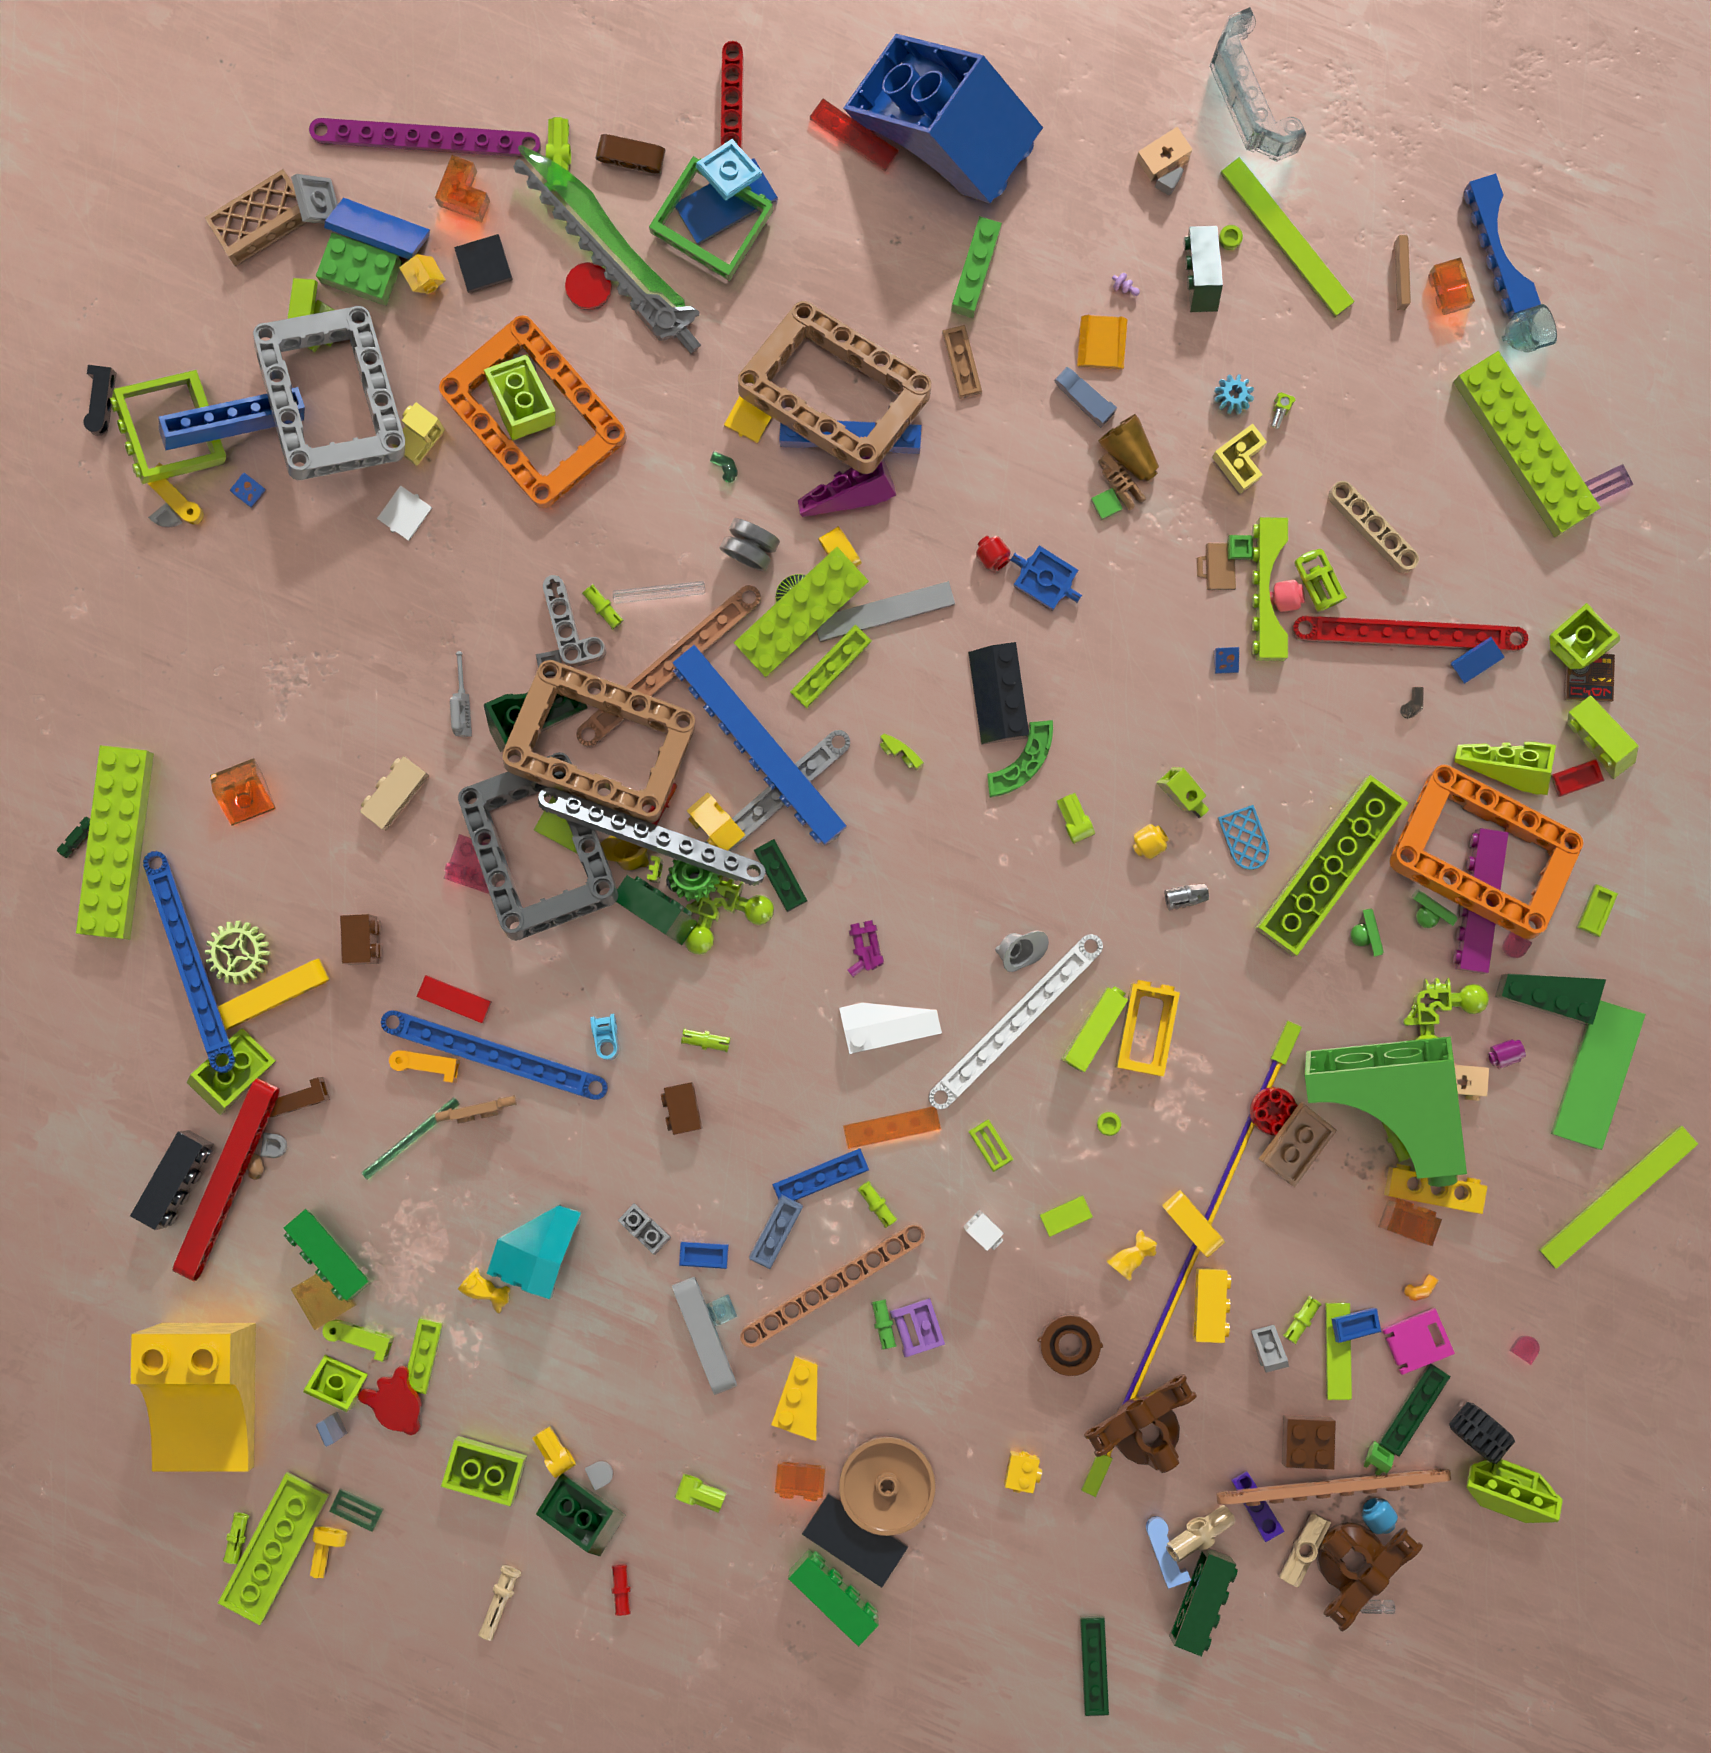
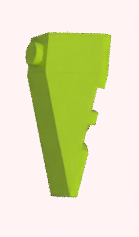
M1509 742L1502 743L1501 747H1490L1486 743L1462 744L1457 747L1455 763L1523 792L1548 795L1556 745L1539 742H1524V746H1511Z

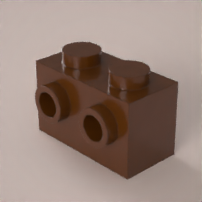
M693 1082L664 1088V1093H661L663 1108L668 1107L669 1116L665 1117L668 1131L672 1130L673 1135L703 1129Z

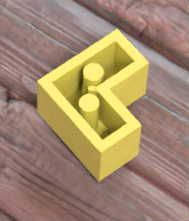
M415 402L413 406L410 405L402 415L404 418L401 421L405 425L402 429L405 437L404 457L417 466L445 431V428L437 417ZM391 444L393 448H397V447H398V446L395 445V444Z
M1251 424L1216 450L1212 456L1213 460L1239 494L1259 481L1263 475L1250 459L1263 449L1267 443L1254 424Z

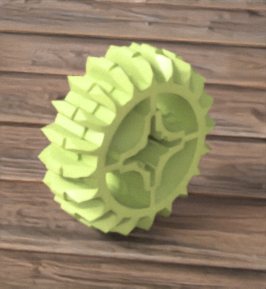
M236 921L235 926L231 922H227L226 929L223 926L218 927L220 935L214 932L211 933L215 941L206 942L207 945L212 946L211 950H205V954L212 956V958L206 960V963H214L210 971H218L217 979L225 976V983H230L233 978L234 985H239L240 979L244 984L249 983L248 975L253 980H256L257 975L255 971L259 973L264 972L260 964L268 965L269 963L267 960H263V955H270L269 951H263V948L269 946V942H261L265 937L263 933L256 936L259 930L258 927L255 926L250 930L251 924L245 922L243 927L241 921ZM240 933L239 938H236L232 945L223 944L229 936ZM247 936L254 944L255 955L247 950ZM241 948L239 951H242V954L247 955V957L233 955V952L228 949L238 950ZM220 951L228 956V969L221 961ZM242 961H252V964L247 969L235 972L236 967H239Z

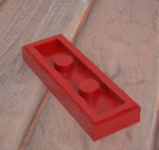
M425 975L416 996L480 1023L484 1022L492 1001Z

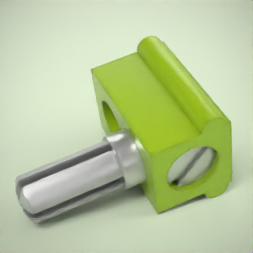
M1282 392L1278 393L1274 399L1275 406L1273 411L1276 414L1272 427L1274 428L1276 425L1275 429H1279L1283 416L1287 415L1290 407L1295 402L1293 396Z

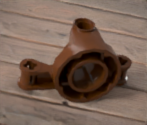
M1181 1374L1172 1378L1145 1396H1138L1127 1400L1117 1410L1116 1414L1087 1430L1084 1436L1090 1440L1094 1447L1095 1456H1103L1116 1446L1128 1460L1137 1464L1149 1465L1161 1473L1174 1469L1179 1464V1456L1175 1447L1179 1441L1180 1425L1172 1409L1187 1405L1197 1397L1196 1393L1192 1392L1187 1384L1186 1375ZM1153 1423L1159 1427V1437L1153 1443L1147 1445L1143 1442V1433L1139 1429Z
M1346 1522L1334 1525L1327 1530L1318 1548L1316 1560L1318 1569L1326 1581L1340 1590L1341 1593L1326 1607L1323 1614L1339 1625L1338 1629L1343 1632L1348 1629L1367 1602L1373 1596H1377L1384 1591L1390 1582L1389 1579L1401 1566L1412 1560L1421 1551L1423 1544L1417 1543L1408 1534L1406 1528L1400 1529L1384 1546L1372 1531L1361 1524ZM1351 1548L1364 1556L1365 1563L1356 1572L1349 1571L1342 1560Z

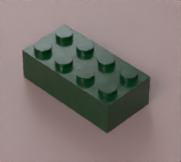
M1211 1548L1201 1550L1191 1576V1581L1188 1584L1169 1634L1174 1646L1201 1657L1204 1651H1208L1212 1638L1209 1637L1212 1628H1217L1220 1621V1614L1218 1612L1221 1605L1224 1606L1229 1597L1227 1588L1230 1582L1233 1583L1238 1572V1569L1235 1568L1236 1563L1230 1556Z

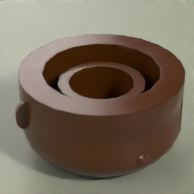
M1064 1314L1052 1319L1037 1339L1040 1342L1042 1357L1053 1371L1065 1376H1078L1089 1371L1096 1364L1101 1348H1103V1343L1100 1341L1099 1334L1094 1326L1087 1319L1074 1314ZM1072 1333L1080 1338L1081 1348L1077 1354L1067 1356L1060 1352L1059 1341L1064 1335Z

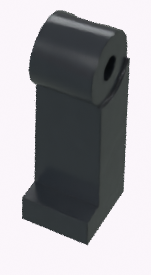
M88 365L87 375L93 379L89 413L84 417L83 423L85 428L96 436L105 434L109 427L112 407L110 398H112L117 374L111 367Z

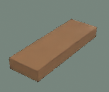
M1399 235L1395 240L1397 310H1406L1411 303L1409 243L1407 235Z
M965 325L942 330L959 399L982 394Z

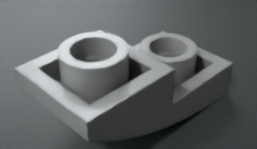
M635 1203L618 1220L654 1255L671 1238Z

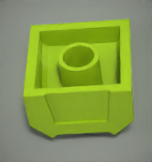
M1586 603L1549 636L1550 649L1569 669H1582L1620 641V635L1614 629H1611L1594 612L1593 608Z

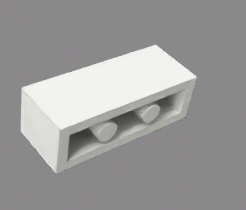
M980 1209L963 1226L986 1251L990 1248L995 1250L1003 1241L1001 1236L1004 1233Z

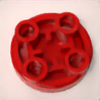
M1269 1087L1261 1090L1254 1097L1250 1106V1117L1258 1130L1269 1135H1277L1298 1105L1288 1091L1277 1087Z

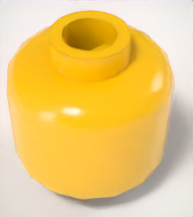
M1148 824L1134 834L1135 844L1132 846L1139 857L1144 855L1148 859H1153L1167 849L1169 839L1159 825Z

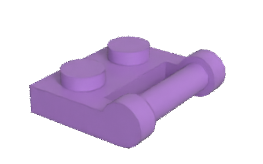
M930 1298L889 1311L891 1318L895 1320L904 1347L902 1350L904 1357L945 1345ZM908 1313L911 1315L920 1342L916 1346L912 1344L903 1315Z

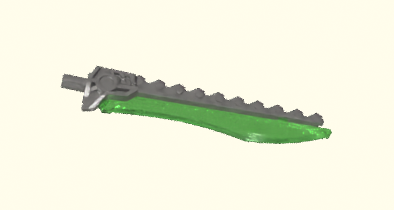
M520 145L518 147L519 152L547 182L543 184L520 159L513 166L515 173L527 175L528 181L526 182L528 188L541 191V196H539L541 203L554 206V211H552L554 219L567 221L565 227L567 234L579 236L578 244L580 249L593 252L591 257L593 264L606 267L604 272L606 280L619 282L617 287L619 295L632 298L630 303L632 310H635V313L659 341L670 338L675 339L677 337L690 354L695 352L701 344L687 327L695 320V317L700 315L699 311L692 306H685V300L630 247L589 188L554 161ZM554 189L651 293L662 294L676 307L669 305L660 295L646 294L551 191Z

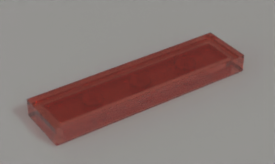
M824 98L810 115L811 121L883 171L887 170L899 153V150Z

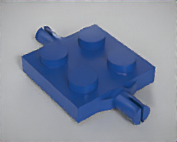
M1040 545L1027 560L1016 553L1010 559V561L1021 567L1020 576L1014 583V587L1052 611L1065 596L1076 603L1082 597V594L1071 588L1072 580L1079 570Z

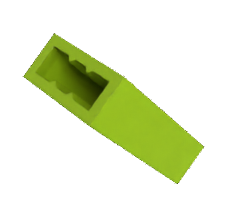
M1115 986L1112 989L1107 987L1061 1058L1062 1061L1080 1072L1086 1071L1128 1001L1124 997L1125 992Z

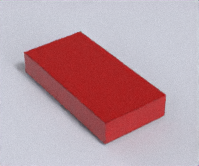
M1597 759L1551 775L1558 797L1605 781Z

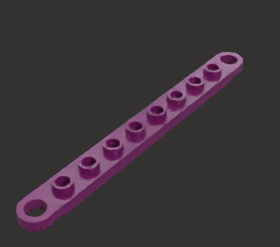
M317 118L309 126L311 137L321 144L331 143L335 145L511 157L522 156L529 158L535 157L541 150L540 139L532 132ZM320 125L328 128L327 133L323 136L315 134L316 128ZM525 140H534L536 143L535 147L532 150L524 149L523 142Z

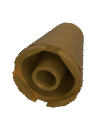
M1136 414L1120 422V425L1109 430L1098 440L1101 447L1139 480L1145 479L1149 481L1158 474L1156 470L1159 468V465L1140 419Z

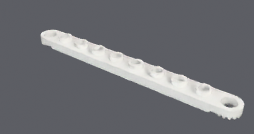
M1093 934L1084 936L930 1091L929 1101L931 1105L937 1109H945L950 1106L1100 955L1103 949L1101 939ZM1089 939L1096 941L1098 945L1094 953H1088L1084 948V943ZM942 1090L947 1093L948 1099L944 1104H937L934 1101V1094L937 1091Z

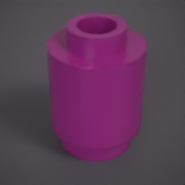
M1513 1039L1490 1047V1052L1488 1053L1491 1065H1496L1498 1069L1521 1062V1059L1526 1057L1521 1041H1514Z

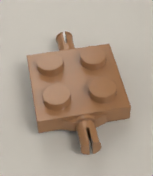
M515 1095L505 1098L499 1097L498 1100L436 1112V1122L457 1119L459 1124L474 1121V1116L479 1114L481 1118L498 1115L497 1110L517 1105Z

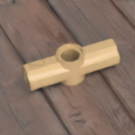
M1222 1505L1205 1518L1198 1517L1191 1520L1187 1524L1186 1531L1167 1543V1552L1174 1561L1179 1563L1196 1550L1210 1548L1215 1543L1214 1538L1234 1525L1236 1521L1234 1515L1228 1507Z
M1311 1512L1299 1538L1293 1543V1550L1279 1576L1282 1580L1299 1588L1311 1562L1317 1557L1318 1548L1331 1524L1330 1521ZM1304 1544L1310 1545V1552L1307 1555H1300L1299 1550Z

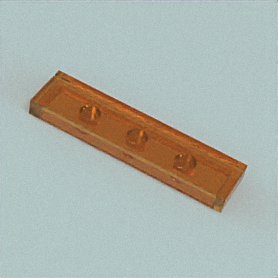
M935 1107L843 1125L848 1149L941 1129L937 1108Z

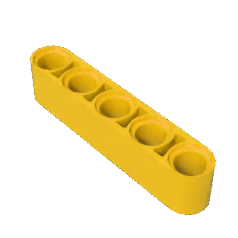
M320 958L312 960L218 1006L225 1030L232 1029L328 982L330 979Z

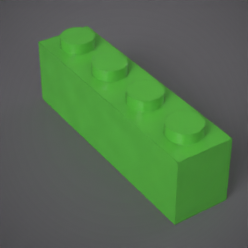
M979 216L953 299L951 312L974 318L1002 223Z

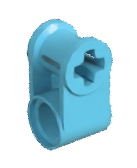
M615 1014L597 1019L590 1017L597 1055L605 1060L615 1059L619 1053ZM605 1043H611L614 1047L612 1054L608 1056L603 1055L601 1051Z

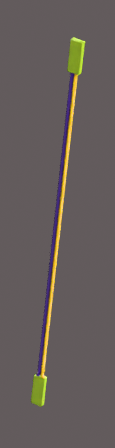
M1290 1021L1286 1022L1270 1058L1272 1059V1064L1260 1091L1273 1086L1281 1066L1286 1065L1301 1031V1026ZM1250 1114L1206 1212L1205 1218L1211 1225L1255 1127ZM1194 1243L1123 1404L1127 1400L1135 1398L1138 1394L1200 1250ZM1113 1449L1107 1455L1095 1457L1081 1491L1094 1497L1097 1496L1112 1462L1111 1453Z

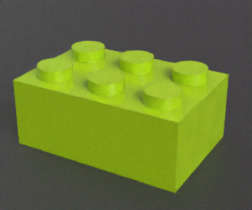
M458 1436L454 1440L441 1487L511 1507L516 1497L527 1455Z

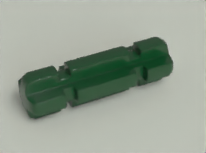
M84 817L80 822L81 825L76 826L67 836L65 844L61 843L57 848V852L64 858H68L73 853L72 849H76L87 837L90 826L89 817Z

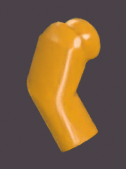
M1428 1274L1421 1286L1407 1285L1404 1294L1413 1301L1425 1299L1430 1296L1439 1280Z

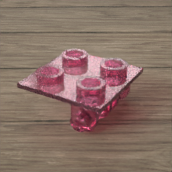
M459 834L450 862H447L444 871L446 873L444 879L489 894L470 837Z

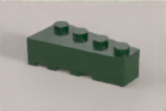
M1503 974L1501 975L1495 997L1583 1025H1593L1606 979Z

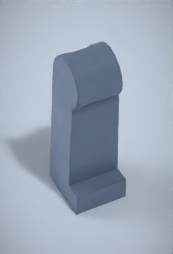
M1066 367L1054 380L1056 385L1100 428L1116 412L1117 407L1111 401L1108 402L1072 369Z

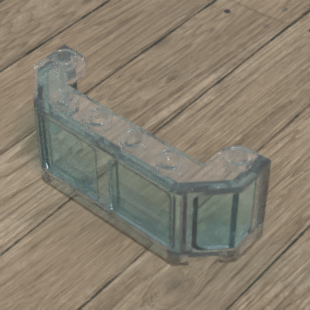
M1251 7L1228 17L1209 67L1246 150L1253 153L1257 151L1277 162L1298 153L1307 134L1301 121L1295 117H1287L1277 122L1274 120L1240 43L1242 39H1247L1248 34L1254 30L1256 25L1255 16Z

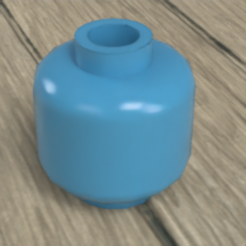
M1372 1498L1363 1505L1362 1519L1373 1533L1388 1534L1394 1530L1398 1516L1387 1500Z

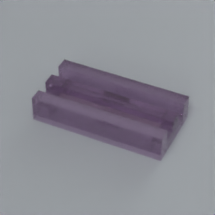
M1623 464L1584 482L1588 487L1619 471L1621 472V476L1590 490L1593 495L1625 480V484L1596 497L1597 502L1634 485Z

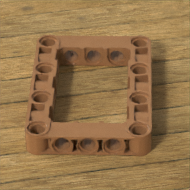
M800 301L793 306L739 373L738 393L740 397L856 471L862 474H869L876 469L929 401L931 380L923 372L812 303ZM805 338L818 344L899 395L894 403L891 402L889 404L888 411L881 420L878 419L875 422V427L867 437L861 436L859 438L848 431L846 426L824 412H818L807 405V402L786 388H780L771 382ZM747 383H752V384H754V385H752V386H747V385H745V384H747ZM915 388H922L923 390L918 391ZM790 407L792 410H785L784 408ZM823 432H830L832 434L825 435ZM863 456H868V457H870V459L865 460V459H862L861 457H863Z
M547 660L542 662L537 670L502 754L504 768L511 774L538 784L564 791L649 823H654L661 815L694 733L695 718L692 712L565 664ZM547 672H554L556 674L554 678L550 679L544 675ZM592 688H597L600 690V693L592 695L588 691ZM556 694L667 734L663 746H660L655 766L654 768L651 767L650 777L645 789L636 791L622 786V783L597 773L593 775L579 770L577 766L551 756L547 758L533 753ZM640 704L645 708L642 711H635L633 706ZM679 721H686L689 723V726L681 728L677 723ZM513 755L521 757L520 761L512 763L508 759ZM556 772H563L566 775L563 779L553 777ZM606 788L610 790V794L601 796L598 791ZM652 805L655 807V810L648 813L643 810V807Z

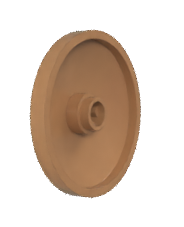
M895 1437L875 1438L857 1447L847 1458L840 1475V1498L848 1516L862 1529L877 1535H898L917 1526L928 1514L935 1496V1477L930 1462L922 1451L913 1444Z

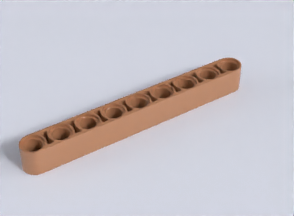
M918 1224L907 1225L749 1323L740 1334L742 1344L748 1348L758 1346L913 1250L925 1239L923 1228ZM915 1228L921 1232V1237L918 1241H910L907 1238V1233L910 1229ZM891 1241H896L901 1246L900 1251L896 1254H891L887 1251V1245ZM870 1254H877L880 1257V1263L875 1267L867 1264L866 1259ZM851 1266L857 1267L860 1271V1275L856 1279H850L846 1274L847 1269ZM828 1280H837L840 1284L839 1289L834 1292L829 1291L826 1288ZM816 1292L819 1295V1301L816 1304H809L806 1301L807 1293ZM790 1304L796 1305L799 1309V1313L794 1317L788 1316L785 1312V1308ZM769 1317L776 1318L778 1320V1327L776 1329L767 1328L765 1320ZM747 1330L756 1331L758 1339L754 1342L747 1341L745 1332Z

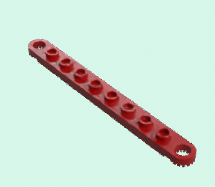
M1301 616L1292 626L1295 637L1306 641L1473 649L1492 637L1500 650L1519 651L1527 645L1529 640L1526 630L1518 626ZM1301 622L1309 623L1311 626L1309 634L1300 633L1298 627ZM1512 633L1521 635L1522 642L1520 645H1514L1510 642V635Z

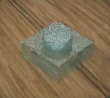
M729 1295L722 1296L706 1304L714 1326L721 1325L737 1317Z

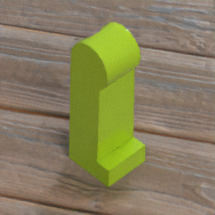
M339 1319L327 1322L322 1331L323 1336L328 1341L340 1340L376 1352L374 1359L381 1362L388 1359L394 1340L393 1336Z

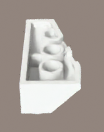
M859 1003L839 1008L849 1054L942 1033L937 1010Z

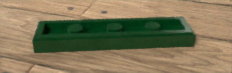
M1428 1364L1378 1443L1400 1457L1451 1376L1433 1364Z
M1080 1617L1084 1715H1109L1105 1617Z

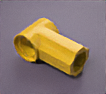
M551 1426L532 1437L545 1458L546 1467L554 1478H557L576 1465L573 1456L566 1447L562 1446Z

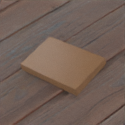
M1300 1102L1259 1160L1290 1185L1296 1187L1337 1130L1307 1105Z

